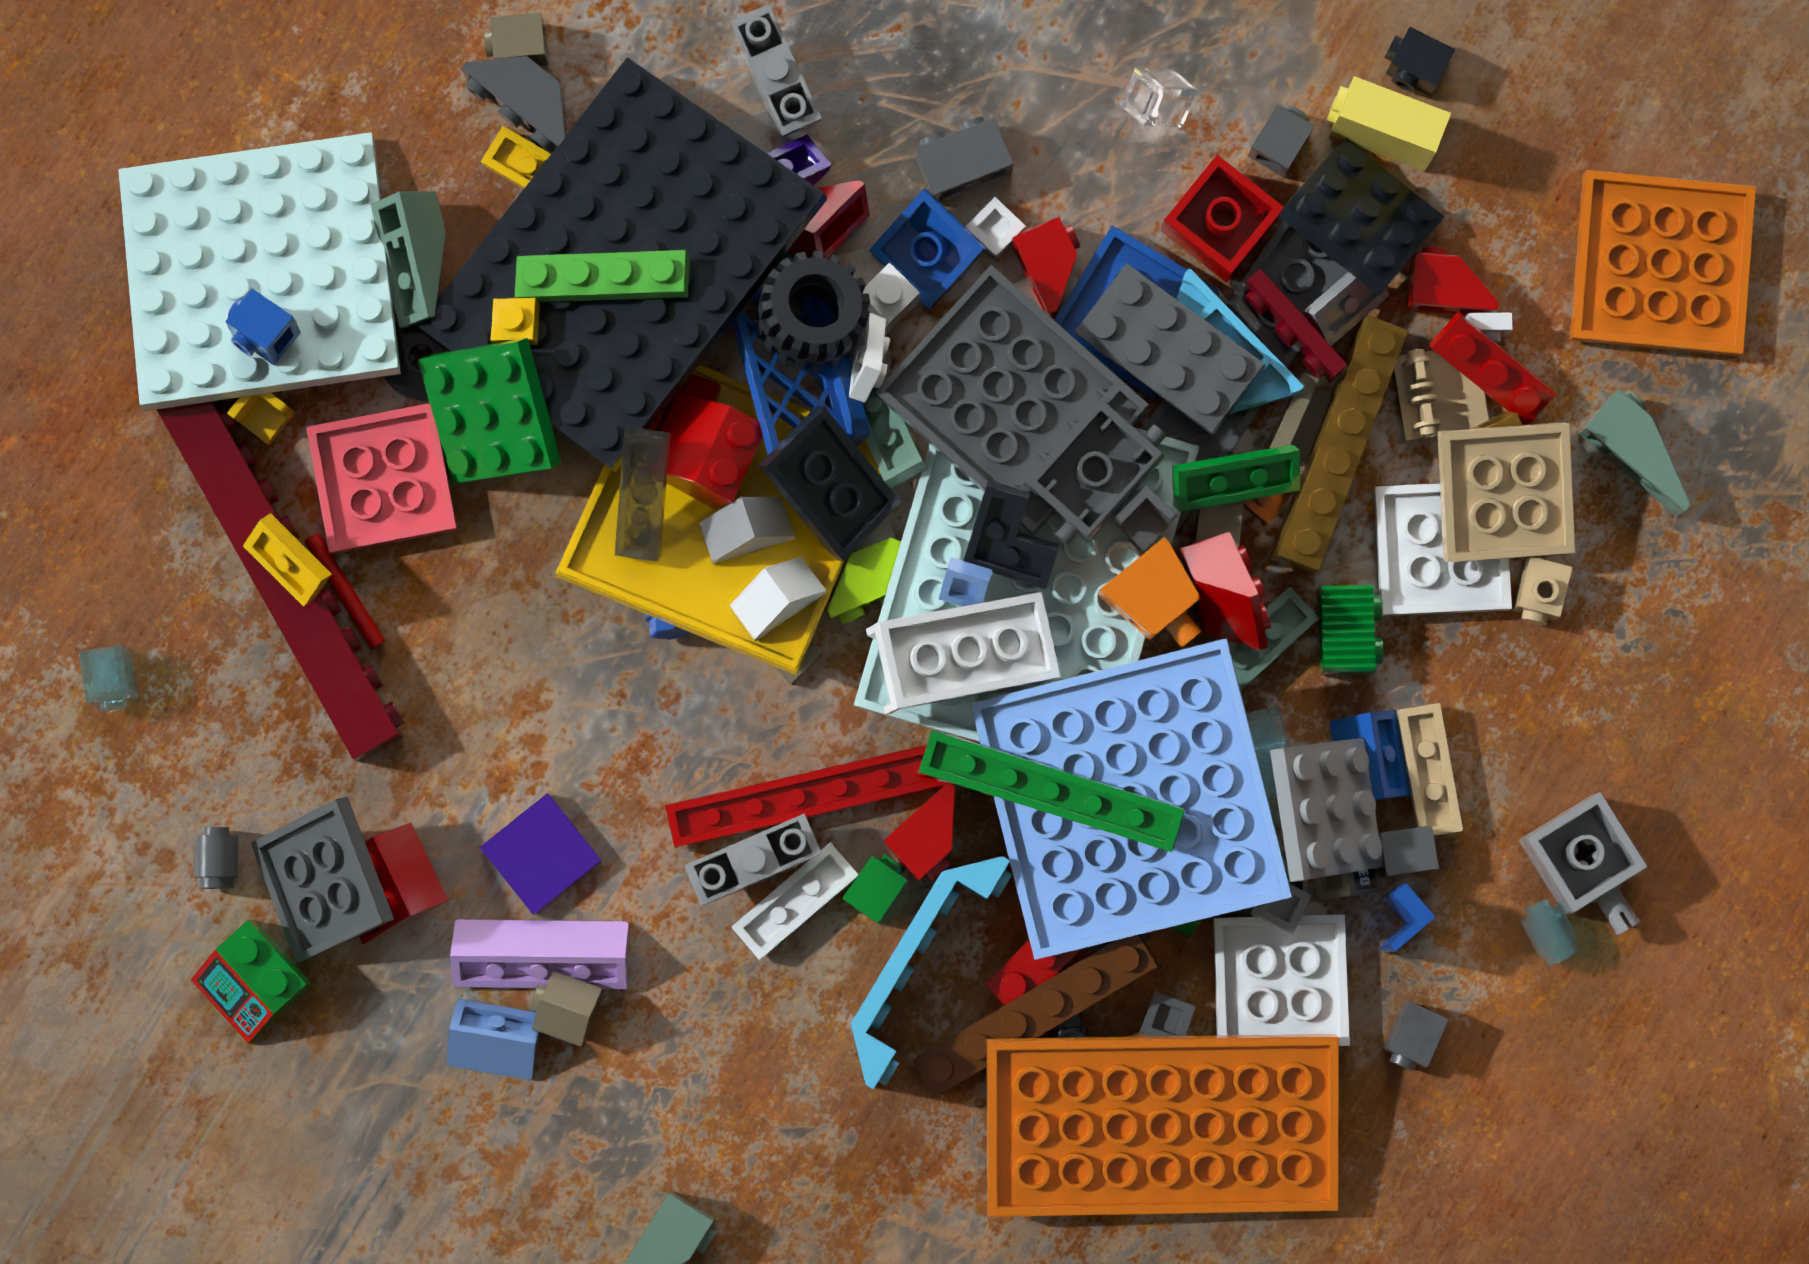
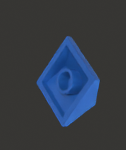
M924 188L869 251L884 266L888 263L893 265L920 292V301L928 309H931L966 275L986 247Z

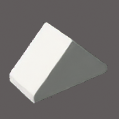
M798 557L764 568L731 603L730 608L754 641H757L824 595L826 589L802 557Z

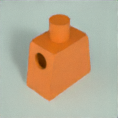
M1165 537L1103 586L1097 593L1102 600L1149 640L1166 628L1182 648L1202 632L1186 612L1200 599V596Z

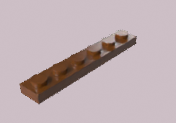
M1141 934L1115 940L912 1061L932 1097L937 1098L987 1068V1039L1039 1038L1160 966Z

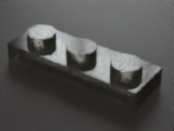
M627 427L624 431L614 556L655 562L661 556L671 433Z

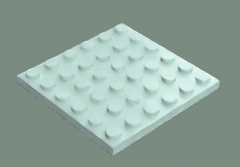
M372 132L118 169L139 404L143 411L401 374L385 248L378 237L371 208L372 203L381 200L375 140ZM252 288L291 314L301 331L300 335L275 365H272L255 352L251 357L244 354L230 341L233 336L225 322L228 318V312L234 302L239 298H245Z

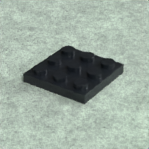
M1345 138L1278 214V217L1378 296L1382 294L1445 217Z

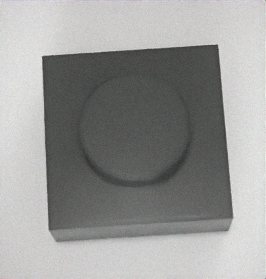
M1154 991L1139 1032L1148 1036H1186L1196 1006Z

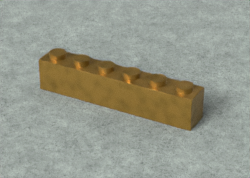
M1367 315L1358 322L1344 359L1347 366L1337 377L1331 398L1304 470L1300 476L1301 490L1294 492L1269 560L1307 575L1319 571L1408 330Z

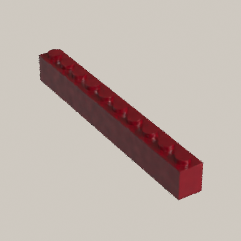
M215 401L156 409L352 759L361 762L403 738L404 736L399 726L405 724L393 701L385 704L378 691L384 685L373 665L369 664L366 667L363 665L357 654L363 647L350 626L346 629H343L336 615L342 612L332 592L329 589L325 592L321 590L313 601L303 606L243 547L258 522L270 513L296 539L300 538V535L288 515L283 518L279 516L273 505L279 501V498L268 479L265 478L260 481L252 468L258 464V461L247 442L239 444L232 430L238 426L234 418L228 414L229 409L224 404L218 407Z

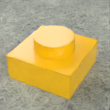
M536 298L493 299L491 341L495 344L528 338L529 345H537L540 312L538 300Z

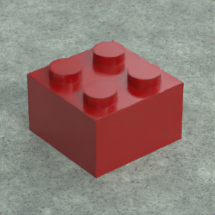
M1216 155L1164 219L1160 231L1224 282L1228 283L1280 218L1278 214L1284 206L1219 155Z

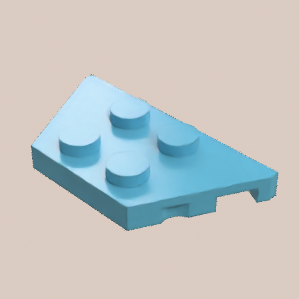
M1188 269L1185 272L1176 299L1265 364V368L1230 414L1300 394L1304 390V386L1217 295L1191 269Z

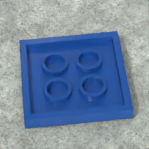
M1112 225L1054 321L1126 385L1156 401L1158 398L1156 393L1087 344L1074 332L1126 263L1175 299L1187 269ZM1200 278L1217 297L1220 296L1221 289Z

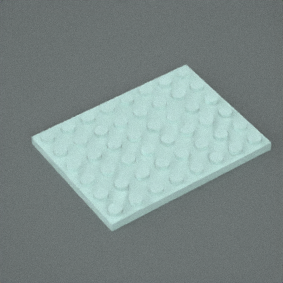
M1135 428L1143 436L1147 432L1145 430ZM1165 437L1156 447L1163 453L1165 458L1089 542L1078 535L1068 546L1061 542L1055 536V533L1064 523L1053 514L1034 535V537L1060 544L1046 589L998 574H991L983 603L1042 592L1060 678L900 709L892 714L885 715L883 708L890 701L877 640L873 639L853 706L980 743L970 703L1139 661L1145 636L1102 600L1097 593L1162 538L1165 537L1170 545H1172L1181 513L1173 506L1172 466L1195 462L1200 446ZM931 444L925 459L928 468L922 471L878 622L963 607L939 600L938 598L950 557L961 561L964 559L984 492ZM1147 485L1178 516L1143 553L1112 522ZM1020 525L1018 532L1031 535L1023 526Z

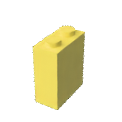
M1354 76L1349 88L1340 86L1327 121L1334 123L1329 136L1339 140L1345 138L1355 146L1424 172L1437 152L1451 113Z

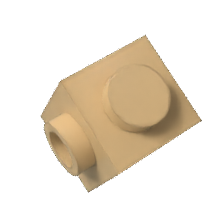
M1532 556L1527 558L1523 562L1511 611L1522 613L1521 620L1536 625L1546 626L1548 620L1555 621L1560 618L1573 567Z

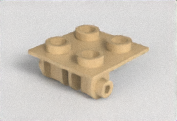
M1415 349L1408 351L1407 355H1400L1394 367L1405 441L1438 436L1437 431L1471 429L1489 420L1485 392L1435 351L1425 352L1424 349Z

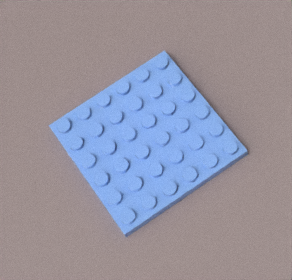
M1227 639L970 703L981 745L1186 809L1173 852H1169L994 796L1034 960L1292 897Z

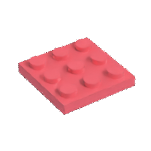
M430 403L306 427L330 554L458 530L446 461Z

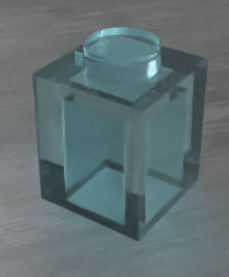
M115 645L78 652L87 704L95 707L100 706L101 712H111L127 708L126 701L138 699L130 648L123 645Z

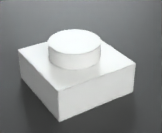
M994 197L965 227L986 247L985 250L996 259L1012 243V238L1021 234L1026 226Z
M1469 313L1465 317L1496 343H1500L1501 337H1506L1513 330L1512 313Z

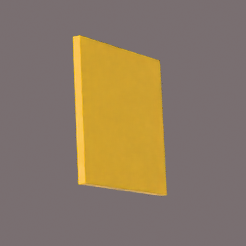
M699 364L692 375L719 383L721 392L716 401L717 403L729 405L758 421L749 384ZM765 391V394L778 404L783 399ZM788 401L784 407L801 420L811 411L791 401ZM779 417L774 424L778 442H781L794 429ZM762 438L734 501L740 497H782L795 539L716 564H712L699 523L727 505L714 510L643 471L641 468L650 449L642 447L640 442L616 473L604 465L556 570V577L796 676L845 561H837L833 558L758 466L768 456L764 439ZM864 440L857 447L882 477L866 440ZM802 557L826 589V593L772 631L754 641L730 608L731 603L764 568Z

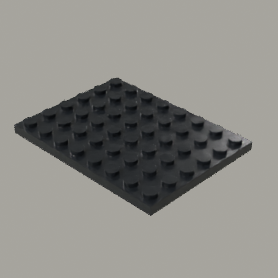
M627 57L566 134L561 144L555 148L439 296L436 302L435 316L419 322L417 326L449 351L494 344L491 341L493 299L515 298L517 256L686 250L690 255L688 297L539 302L537 345H530L551 426L616 473L824 205L827 197L824 192Z

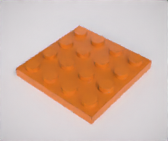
M1585 170L1582 179L1569 341L1736 357L1743 355L1756 186Z

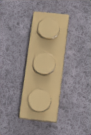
M1436 703L1397 710L1396 715L1416 828L1430 826L1433 829L1434 836L1463 831L1441 704Z

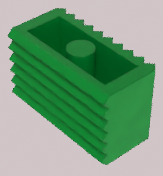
M1373 585L1321 586L1317 590L1320 675L1373 674L1376 671V664L1383 663L1382 638H1375V621H1381L1382 618L1381 596L1373 594Z

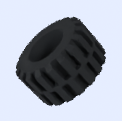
M814 251L812 257L807 258L805 252L795 254L793 262L788 258L781 261L777 271L773 269L769 274L756 310V320H759L757 330L759 337H767L764 344L769 352L776 349L779 352L777 360L783 364L786 363L787 359L795 361L793 367L795 369L803 370L805 364H811L812 371H821L825 362L832 368L839 364L841 357L846 359L853 352L855 345L857 346L869 318L870 311H867L870 305L869 294H863L866 287L863 278L855 279L853 277L856 269L850 263L845 268L839 265L840 257L832 254L831 259L828 260L823 258V252ZM803 295L819 297L831 306L836 316V322L820 328L807 326L793 315L789 302Z

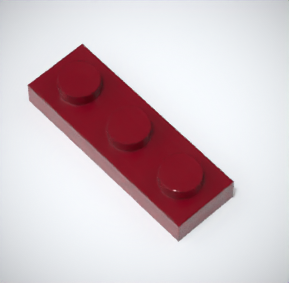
M1261 269L1252 275L1244 286V289L1248 292L1245 295L1247 302L1258 314L1263 315L1266 312L1277 324L1274 327L1276 334L1287 346L1292 347L1295 344L1306 356L1303 359V363L1316 378L1320 379L1324 376L1331 383L1343 372L1347 363Z

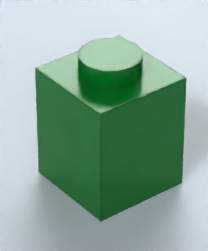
M885 854L880 860L871 856L842 899L879 924L908 882L907 879L901 876L905 868Z

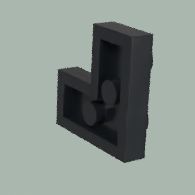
M988 480L963 561L992 569L994 574L1046 589L1060 544L1018 532L1030 492Z

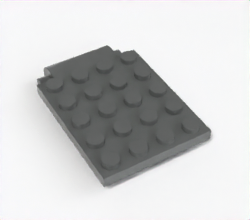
M992 265L988 267L875 392V395L983 492L988 480L1030 492L1020 525L1034 536L1054 514L1064 523L1055 533V536L1067 546L1077 535L1089 542L1165 458L1163 453L1156 448L1166 437V434L1160 428L1153 425L1143 436L1132 427L1149 409V404Z

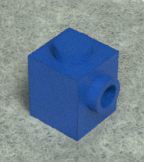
M253 288L245 298H239L234 302L225 321L233 336L230 341L235 347L250 357L255 352L272 365L278 362L301 333L291 314Z

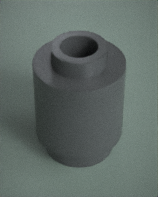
M203 827V835L194 836V878H198V889L233 888V878L238 877V836L229 835V827Z

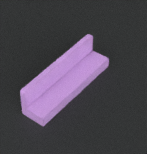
M456 920L450 953L453 987L537 988L538 985L546 987L552 972L555 971L601 987L602 989H627L628 923L624 921Z

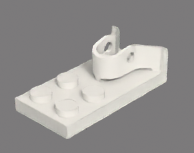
M1042 592L881 621L866 629L867 636L877 640L890 698V701L883 708L885 715L892 714L900 709L1035 684L1061 677Z

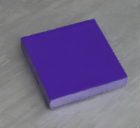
M548 793L479 847L533 915H536L602 862L600 857Z

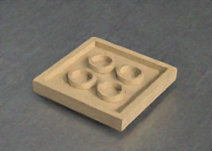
M1570 423L1437 431L1444 561L1459 562L1575 553Z

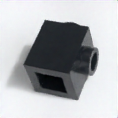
M1409 27L1404 38L1395 35L1384 57L1391 61L1386 75L1392 77V82L1403 90L1409 92L1418 90L1431 97L1455 49Z

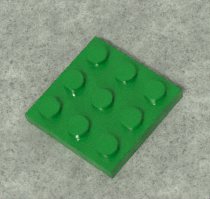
M528 338L428 355L418 359L452 484L551 469L562 464Z

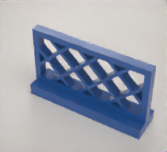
M764 286L759 287L750 299L757 305L759 304L758 301ZM812 295L796 297L800 309L797 319L800 322L803 321V324L820 328L836 322L833 309L823 299ZM743 309L740 311L732 324L768 455L780 443L778 442L774 427L778 417L793 428L802 421L784 408L792 395L812 408L811 411L816 406H825L856 446L860 445L871 435L863 402L849 397L852 371L850 355L846 359L841 357L839 364L832 368L825 362L821 371H812L811 364H805L803 370L799 371L794 381H791L773 368L778 361L779 352L777 350L769 363L755 355L752 346L755 338L758 337L765 342L767 337H759L758 324L747 317ZM805 373H808L820 382L822 393L818 399L798 386ZM767 377L787 390L779 404L765 394L763 383Z

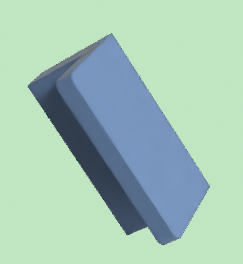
M458 999L449 1027L447 1065L531 1080L534 1073L536 1048L541 1033L532 1029L536 1012Z

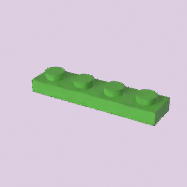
M686 250L517 256L515 298H536L538 302L688 297L690 255Z

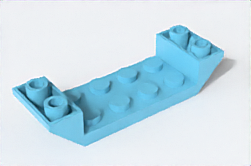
M1002 856L942 871L851 1022L865 1084L868 1087L874 1089L878 1082L886 1086L899 1062L892 1059L896 1053L895 1049L868 1034L867 1031L870 1026L876 1029L880 1028L892 1008L885 1003L893 988L900 992L902 991L914 971V968L907 965L916 950L924 954L937 933L936 930L930 927L937 914L940 913L946 917L960 893L953 890V887L957 884L984 901L988 899L990 894L998 898L1012 876V873L1005 870L1010 860Z

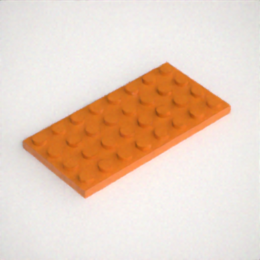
M1336 1034L987 1039L988 1216L1338 1211L1339 1036Z

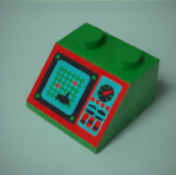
M247 920L221 943L191 978L196 987L248 1044L256 1039L314 985L263 927L254 920Z

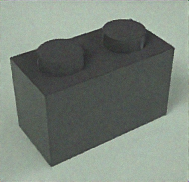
M976 117L962 123L959 126L960 131L947 136L943 132H937L920 140L921 146L915 148V159L928 191L939 202L1012 174L1013 162L995 117L984 121L983 117Z

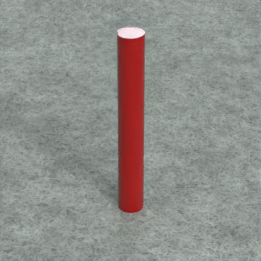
M319 533L308 537L304 541L310 553L332 574L328 579L330 585L370 649L374 650L382 646L386 642L385 638L333 555L329 553L328 547Z

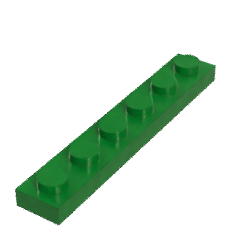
M931 730L919 769L920 773L1169 852H1173L1186 810L936 730Z

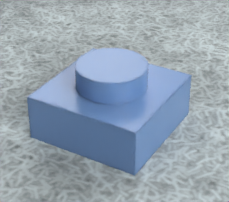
M950 557L938 599L959 606L983 603L992 569Z

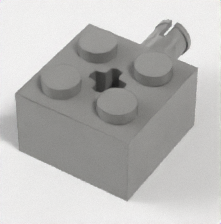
M1601 792L1590 795L1518 840L1564 914L1574 913L1590 902H1597L1615 930L1616 935L1629 929L1628 927H1633L1640 922V919L1636 917L1619 888L1622 886V882L1647 868V865ZM1576 845L1589 848L1590 852L1585 856L1588 863L1584 860H1576L1574 856L1578 851Z

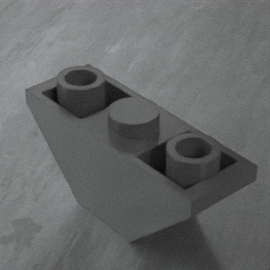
M521 56L466 62L461 68L466 80H468L465 87L481 101L485 102L489 97L501 107L497 111L499 115L515 128L523 124L534 134L530 139L538 147L551 154L565 139L567 124L564 94L560 82L529 57Z

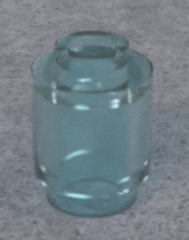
M1548 898L1524 909L1527 917L1520 922L1539 959L1544 958L1548 966L1557 964L1580 951L1575 943L1578 937L1560 902L1551 905Z

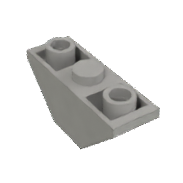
M770 4L731 20L732 28L750 74L767 111L782 137L822 121Z
M804 813L684 865L698 900L701 906L780 875L822 853Z

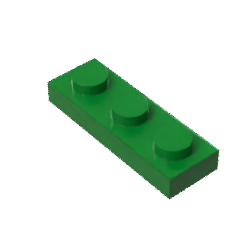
M1287 445L1173 465V506L1179 512L1300 491V450L1294 445Z

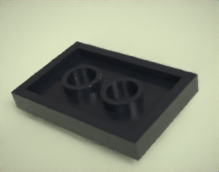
M816 406L758 465L837 561L844 562L901 503L825 406Z

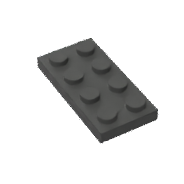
M1127 263L1074 331L1079 338L1212 435L1218 430L1265 368V364Z

